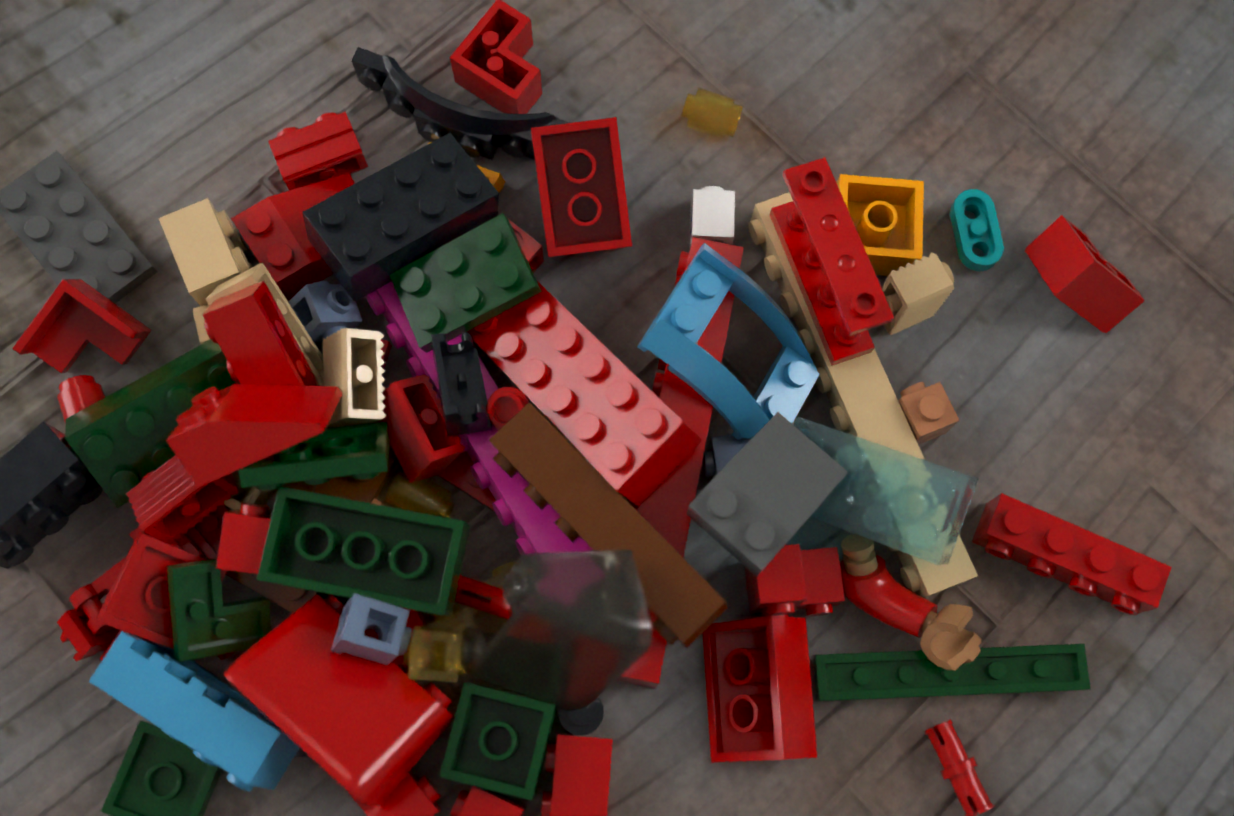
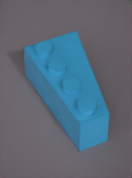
M123 631L120 632L89 680L90 683L161 728L168 736L195 750L193 753L200 760L215 767L219 766L227 771L228 775L226 778L232 784L251 792L254 786L274 790L300 748L248 698L195 661L179 662L174 658V649Z

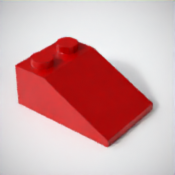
M349 173L269 196L231 218L258 262H263L288 301L306 284L320 282L333 274L308 240L302 212L355 184Z
M234 384L221 391H218L216 386L202 391L191 400L193 406L176 419L178 425L166 441L199 488L324 432L343 394L338 386Z

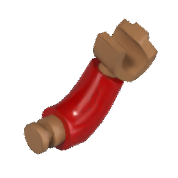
M852 534L842 540L841 549L844 555L843 560L840 562L844 594L850 602L868 615L891 627L918 638L922 637L920 645L923 653L931 662L943 669L956 670L963 663L967 664L974 661L981 651L979 645L982 639L975 632L963 629L973 617L972 607L949 604L937 613L938 605L895 581L886 567L885 560L881 556L876 555L873 550L874 541L870 535Z

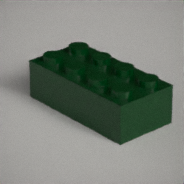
M210 339L67 418L65 439L114 505L119 508L129 502L130 498L126 493L138 485L147 473L157 470L176 455L166 440L178 425L176 419L193 406L191 400L208 388L216 386L218 391H221L229 386L240 383H236L230 376L227 369V359L219 344L214 343Z
M281 486L277 491L257 580L349 598L355 593L397 607L451 617L470 525L461 520Z

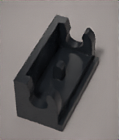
M467 332L462 333V342L456 345H449L444 333L431 335L433 359L447 437L492 430V423L486 412L487 397L477 348H474L471 334Z

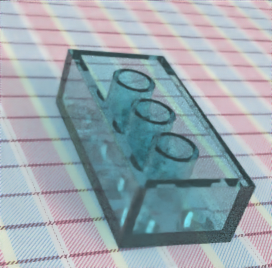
M796 416L794 426L848 471V474L810 517L933 564H949L976 488L978 477L814 420Z

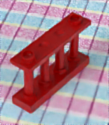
M826 157L783 170L782 175L793 201L771 208L770 217L831 366L872 353L875 346L868 329L892 322L894 316Z

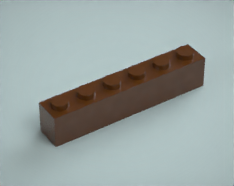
M530 402L489 440L499 452L493 457V460L510 478L519 473L529 483L523 491L541 510L548 504L560 516L554 522L555 525L573 543L580 537L592 549L586 557L604 576L613 571L623 581L624 584L618 590L637 610L644 604L657 617L651 625L671 646L679 640L688 648L728 608L726 601Z

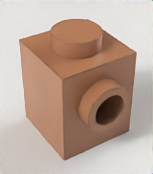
M919 382L900 392L899 404L918 445L946 434L960 421L941 382L928 387L925 386L924 382Z

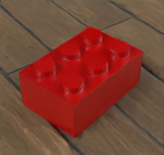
M612 117L531 128L548 257L632 247L617 118Z

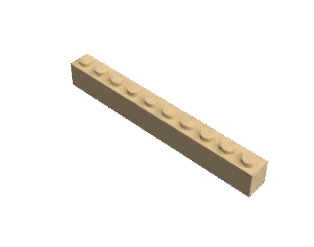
M790 192L755 204L751 221L748 222L751 238L756 245L761 244L766 258H764L766 272L771 281L777 280L782 291L780 295L782 308L788 318H794L799 330L798 334L820 374L815 383L821 393L826 392L832 404V408H830L832 422L837 431L844 432L850 445L847 447L850 463L856 471L861 470L867 484L864 488L866 499L873 511H879L885 524L882 527L883 537L888 548L892 552L896 551L903 565L900 568V574L905 587L921 597L927 598L977 577V572L875 349L872 353L831 366L770 217L771 208L793 201Z

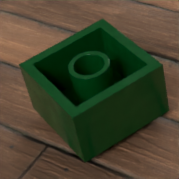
M464 682L439 777L532 801L535 798L557 706Z

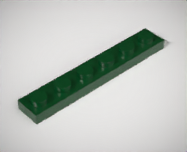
M1085 643L980 648L981 651L974 661L967 664L963 663L956 670H946L935 665L922 650L820 654L813 656L816 702L1091 690Z

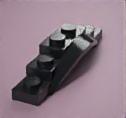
M360 47L357 48L351 60L358 80L365 87L373 91H381L382 89L388 107L396 114L405 118L414 116L418 134L425 140L434 142L451 133L469 157L479 158L481 156L493 160L498 147H500L504 152L513 157L522 158L525 156L535 160L531 128L570 123L547 112L534 114L496 113L455 103L418 84L402 70L395 58L379 55Z

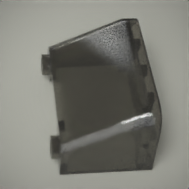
M607 550L522 554L513 565L510 574L505 576L503 582L504 598L506 603L511 605L512 616L498 632L483 633L477 626L466 627L455 642V657L458 665L463 666L466 673L535 700L554 704L556 708L564 711L587 708L634 664L650 646L652 625L632 551Z

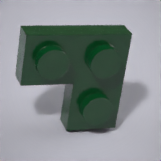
M216 559L167 566L174 658L182 662L250 649L271 631L269 599L258 597L223 603L221 571L216 569Z

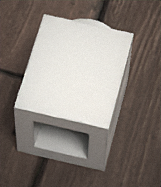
M718 186L693 189L690 207V247L693 237L730 245L733 244L735 191H727Z

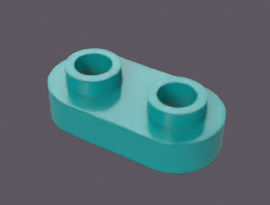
M977 189L965 190L957 196L950 208V219L958 255L961 262L967 268L974 271H986L998 262L1004 251L995 205L990 196L985 192ZM964 211L973 212L976 219L968 218ZM972 248L981 249L984 257L975 255Z

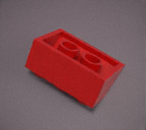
M772 615L711 624L703 632L711 763L818 758L806 618Z

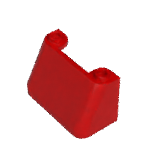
M316 594L237 658L223 674L243 695L350 794L364 804L379 807L455 719V716L446 709L452 700L432 683L426 689L422 688L393 661L386 665L345 652L340 654L331 652L344 605L332 594H328L325 599Z

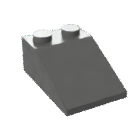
M777 412L688 506L687 515L757 577L848 474V471Z

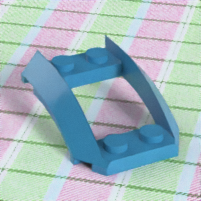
M706 243L700 247L637 346L643 352L649 350L667 363L669 371L707 400L734 430L732 436L738 440L741 438H753L777 412L790 423H793L820 375L798 332L778 304L752 278ZM728 291L754 311L782 344L781 350L754 396L749 393L725 366L696 344Z

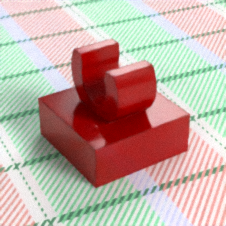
M76 609L66 611L57 621V624L63 631L60 640L63 643L70 641L77 651L73 656L75 661L91 657L98 652L106 650L119 629L112 628L103 635L94 636L87 626L88 617L83 610L77 611Z

